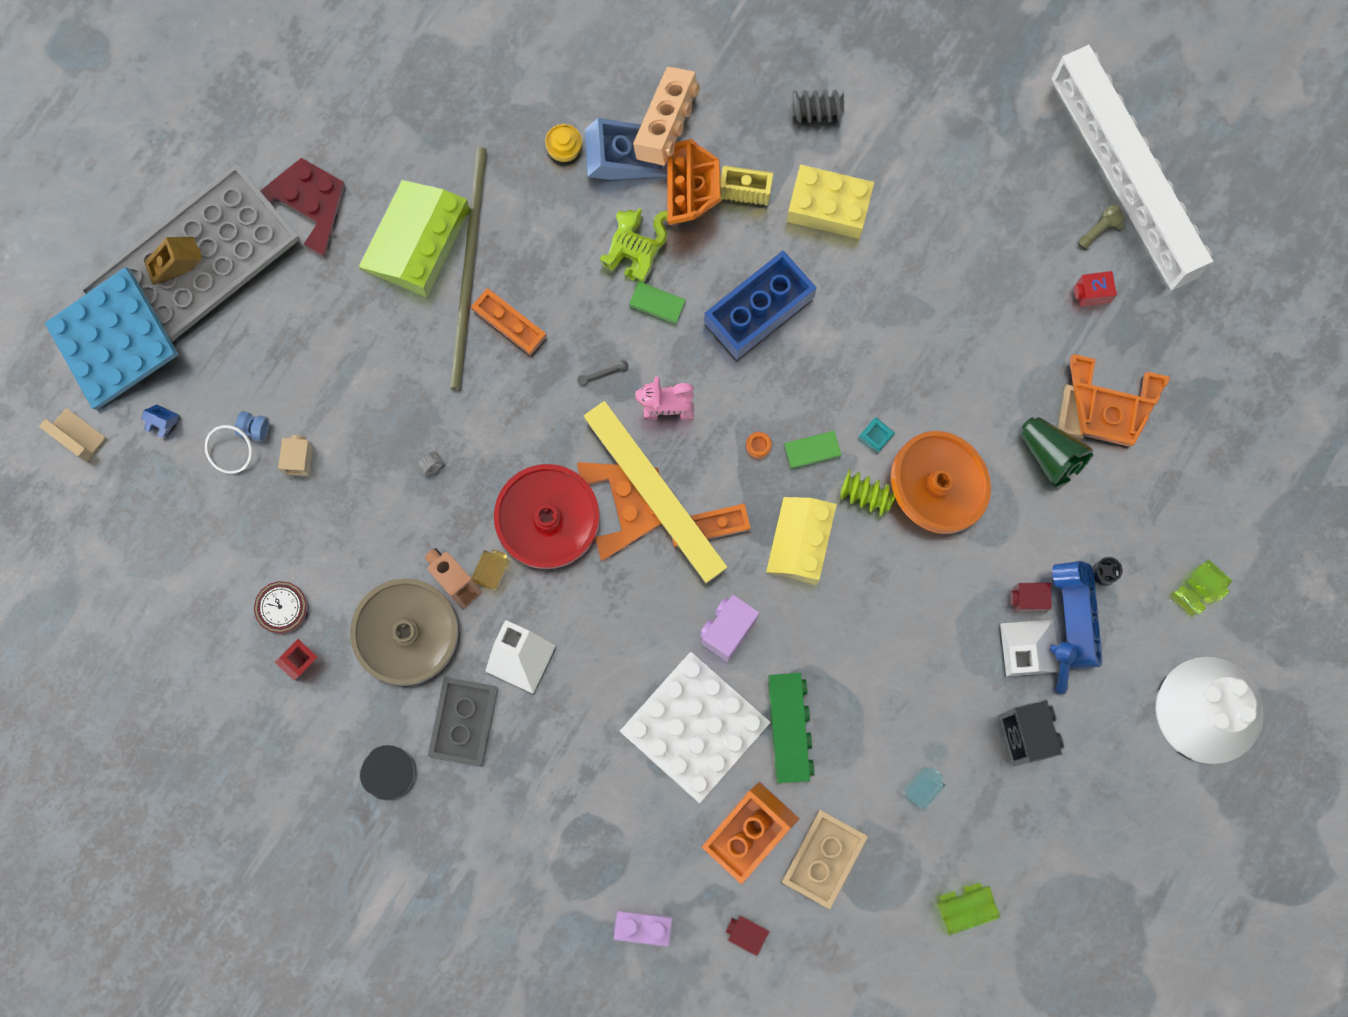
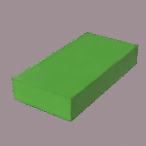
M638 282L629 307L677 324L686 299Z
M835 430L784 443L791 469L841 457Z

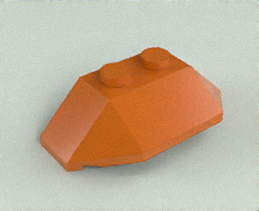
M692 139L675 142L674 153L667 160L669 225L694 220L721 201L720 160Z

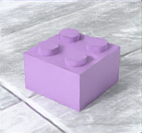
M732 595L729 600L727 598L722 600L716 609L715 615L717 617L714 622L709 619L700 632L702 637L701 645L726 663H728L759 616L758 611L735 595Z

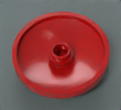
M540 464L518 472L503 486L495 503L494 525L501 544L513 558L533 568L555 569L574 562L589 549L599 527V507L592 488L579 474L560 465Z

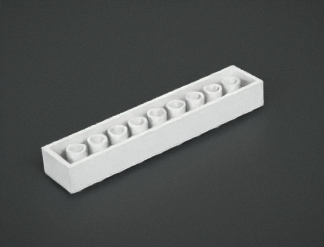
M1086 45L1062 56L1052 81L1169 288L1173 291L1198 279L1213 262L1212 253L1200 239L1197 226L1189 220L1185 205L1177 199L1173 184L1165 178L1159 160L1154 158L1149 150L1147 139L1141 136L1138 131L1135 118L1129 115L1126 110L1123 97L1117 94L1114 89L1111 76L1105 73L1102 68L1099 55L1095 51L1093 52L1090 45Z

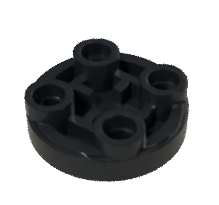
M385 745L371 750L365 756L360 766L359 774L363 788L377 799L393 800L399 798L409 790L415 780V768L412 759L404 750L395 746Z

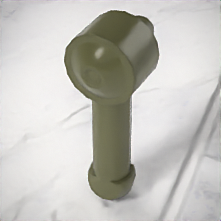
M1118 205L1108 207L1102 213L1103 219L1088 233L1080 237L1079 243L1082 247H1089L1108 227H1116L1119 230L1124 228L1123 220L1125 214Z

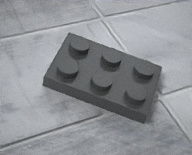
M444 677L428 757L482 766L497 686Z

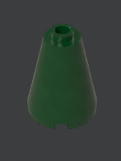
M1032 417L1022 426L1023 432L1021 436L1050 482L1056 488L1071 481L1069 476L1075 472L1079 474L1094 455L1092 453L1093 449L1041 417L1035 419Z

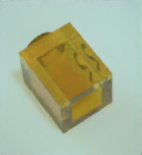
M492 549L491 552L484 550L471 579L476 584L498 593L511 565L509 560L506 559L507 555L495 549Z

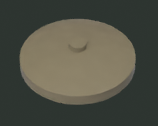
M395 579L382 583L372 589L357 606L350 626L352 649L361 666L375 678L385 683L399 686L419 684L438 674L451 659L458 639L457 618L449 601L435 587L416 579Z

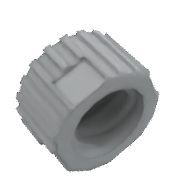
M433 451L420 459L418 467L425 476H430L443 466L444 461L437 452Z

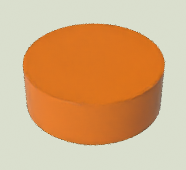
M763 432L752 433L746 441L747 453L755 459H762L768 456L772 448L770 437Z

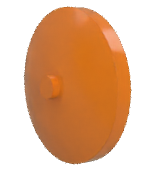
M944 431L924 432L905 443L894 458L891 469V484L894 496L903 512L920 527L940 534L956 533L976 523L985 513L991 496L989 472L980 454L964 439Z

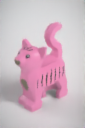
M655 376L652 383L643 385L635 392L636 401L644 407V420H657L659 414H680L681 420L694 419V403L692 402L694 387L689 383H680L673 387L661 388L660 378Z

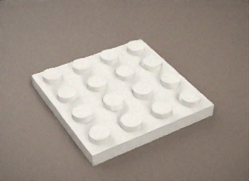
M690 652L624 725L620 732L700 804L771 722L697 656Z

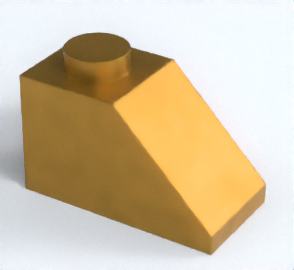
M194 236L166 237L144 263L152 285H158L191 272L202 260Z

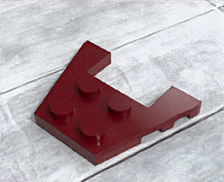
M300 158L261 189L260 192L272 206L278 201L316 223L304 242V246L325 258L345 184L342 180Z

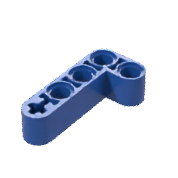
M1083 561L1054 564L1052 568L1053 581L1055 586L1062 589L1067 643L1077 646V658L1071 664V667L1074 670L1101 667L1102 648L1093 568L1089 563Z

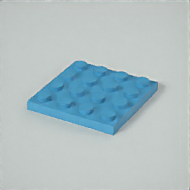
M127 267L121 269L45 322L47 329L88 403L95 410L100 409L179 355L134 274Z

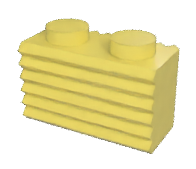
M723 165L721 200L724 198L725 200L730 199V201L735 200L737 202L739 200L745 203L750 202V204L754 202L755 204L759 203L760 205L764 204L767 206L770 199L773 172Z

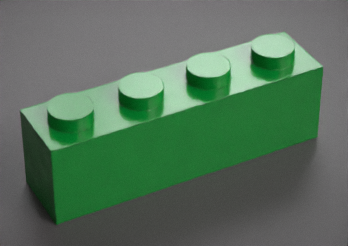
M801 673L769 675L768 689L776 784L810 782V776H814L815 772L813 759H808V749H812L811 732L806 733L805 722H810L809 706H804L803 695L808 694L807 680L802 679Z

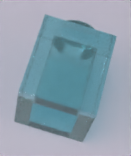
M923 767L901 793L920 810H925L946 785L941 781L943 776L933 767L930 769Z

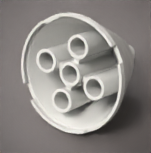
M1198 657L1179 664L1166 676L1156 698V717L1163 736L1177 752L1179 751L1196 762L1219 764L1242 756L1254 745L1262 730L1264 706L1256 684L1239 666L1221 658Z

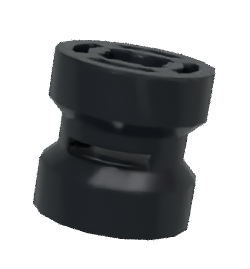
M1114 557L1102 558L1092 566L1095 584L1101 587L1110 586L1119 580L1123 573L1121 563Z

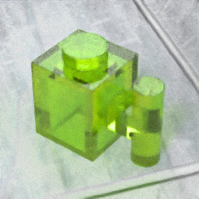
M1208 559L1202 562L1184 581L1192 590L1189 592L1182 585L1175 593L1200 615L1206 607L1199 599L1202 598L1207 604L1214 600L1221 601L1229 593L1230 590L1227 587L1232 583V580Z

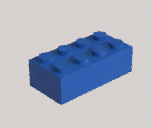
M783 250L704 313V323L737 360L815 297L817 287Z

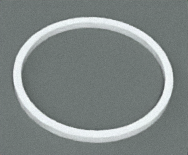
M218 426L208 434L205 441V452L209 462L221 472L228 474L238 473L244 470L252 459V444L248 436L235 426ZM220 428L234 429L247 441L249 457L241 469L234 471L225 470L212 460L209 454L208 443L211 435Z

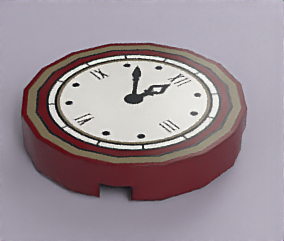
M277 581L265 586L260 590L254 604L256 620L263 628L276 634H286L296 630L302 625L306 612H308L307 598L302 590L292 583Z

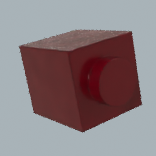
M1018 583L1015 585L1014 590L1010 591V604L1015 607V613H1047L1052 609L1051 583Z
M741 915L738 916L737 920L732 917L725 933L729 934L727 938L729 942L755 956H758L770 932Z

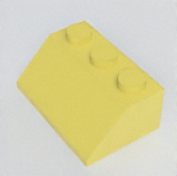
M784 497L766 573L817 585L820 580L837 504L814 498Z

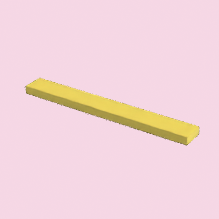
M603 401L583 415L589 426L703 581L707 584L728 568L607 403Z

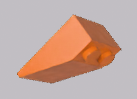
M759 782L745 795L701 848L742 885L800 818Z

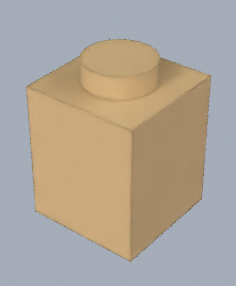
M291 435L290 438H282L278 469L283 474L310 476L313 445L306 440V437Z

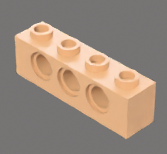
M667 66L633 143L637 160L665 166L668 157L673 155L677 136H681L683 122L686 117L690 116L692 101L699 94L700 84L697 83L694 71Z

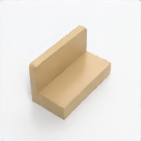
M65 409L54 423L44 419L39 425L42 430L85 462L90 460L106 440L105 436L69 409Z

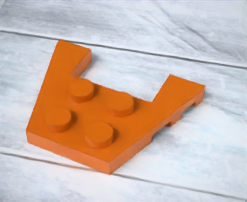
M1076 354L1071 355L1069 361L1081 435L1128 447L1133 446L1148 421V416L1154 405L1157 404L1161 397V392L1167 386L1170 377L1146 372L1143 377L1141 395H1132L1092 385L1096 359Z
M577 463L579 475L584 478L589 486L609 481L621 526V531L595 537L601 562L662 525L619 465ZM654 467L655 470H656V471L658 472V474L660 475L659 469H658L657 467Z

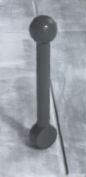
M622 360L616 366L589 376L580 375L577 379L578 384L585 386L588 381L619 369L626 370L628 362Z

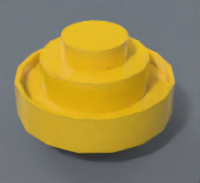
M556 125L546 135L547 152L557 161H571L581 152V134L572 125Z

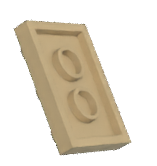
M819 810L781 883L830 910L868 836Z

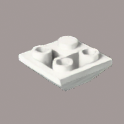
M1054 619L1000 624L1006 677L1059 672V661L1056 660L1055 654L1050 652V646L1052 644L1057 645Z
M505 620L493 645L485 672L534 694L556 645L527 629Z

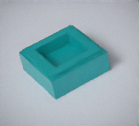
M875 417L858 438L879 454L895 435V432Z

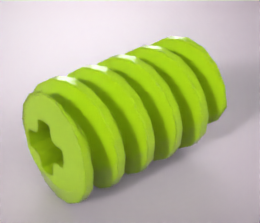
M849 468L840 490V500L843 501L849 495L850 504L852 505L859 499L860 508L863 509L869 503V512L871 513L877 507H879V516L881 517L887 511L889 512L895 498L893 491L890 493V484H886L880 489V480L877 479L870 485V476L867 475L861 481V472H856L851 477V468Z

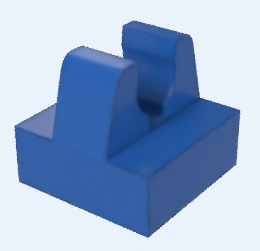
M156 404L143 411L141 420L145 421V430L147 432L154 430L155 426L158 427V437L161 438L169 433L173 425L177 424L179 414Z

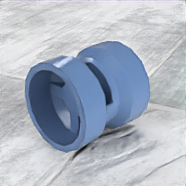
M241 411L237 417L235 427L241 429L247 436L252 437L253 440L263 442L268 432L269 418L261 415L255 417L250 412ZM235 430L236 436L243 437L238 431Z

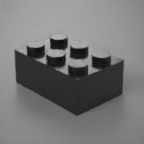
M1047 700L1015 707L1000 714L1014 767L1062 755L1061 749L1064 748L1063 739L1059 732L1056 733L1053 723L1056 721V714L1053 706L1048 705Z

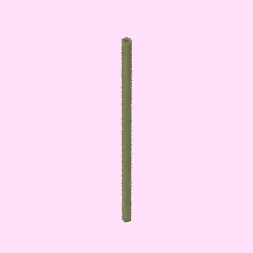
M478 147L476 151L450 389L460 390L487 152V149L484 147Z

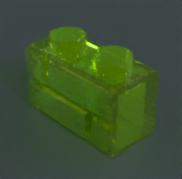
M980 882L966 886V892L956 895L955 891H951L939 896L941 901L935 902L934 905L945 935L949 936L1001 918L989 886H982Z

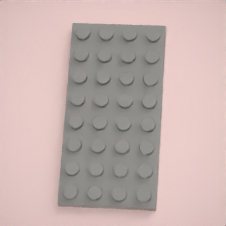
M235 163L76 290L83 297L124 267L130 268L171 342H173L299 241L300 238ZM194 236L197 246L200 248L202 260L191 272L158 285H152L144 263L166 237Z

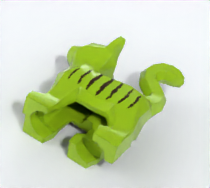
M638 208L637 211H618L616 219L619 228L612 237L608 255H602L600 263H602L603 267L613 271L622 258L626 257L632 260L633 263L631 267L625 269L624 276L633 281L637 278L640 282L644 283L652 269L653 260L666 242L668 234L663 222L668 220V211L663 210L654 217L653 228L657 234L655 239L634 233L643 221L641 208Z

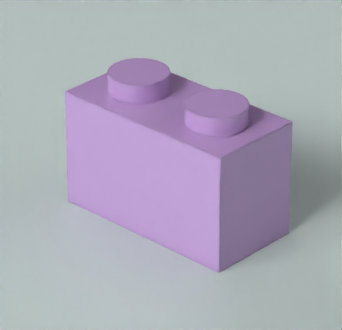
M618 910L613 940L669 947L672 917Z

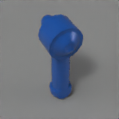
M1061 642L1059 645L1052 644L1050 652L1055 654L1057 661H1060L1055 691L1058 694H1066L1069 687L1070 665L1077 658V646Z

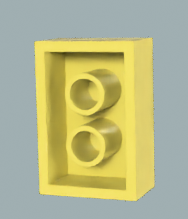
M800 164L786 222L860 240L874 182Z

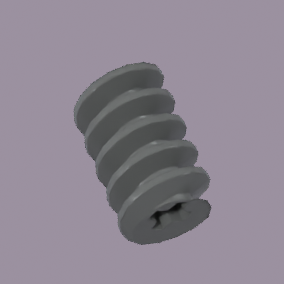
M804 90L801 98H799L797 91H793L792 114L793 116L796 115L799 123L802 122L804 115H806L808 122L812 121L814 115H816L818 122L822 121L824 115H826L828 122L832 121L834 115H836L838 122H841L844 114V91H842L841 97H839L838 91L833 90L831 97H829L827 90H823L821 97H819L817 90H813L811 97H809L807 90Z

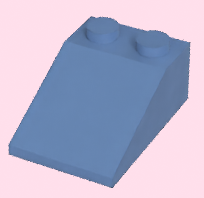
M597 118L585 129L588 177L607 180L666 177L667 162L664 166L636 159L633 143L641 124Z

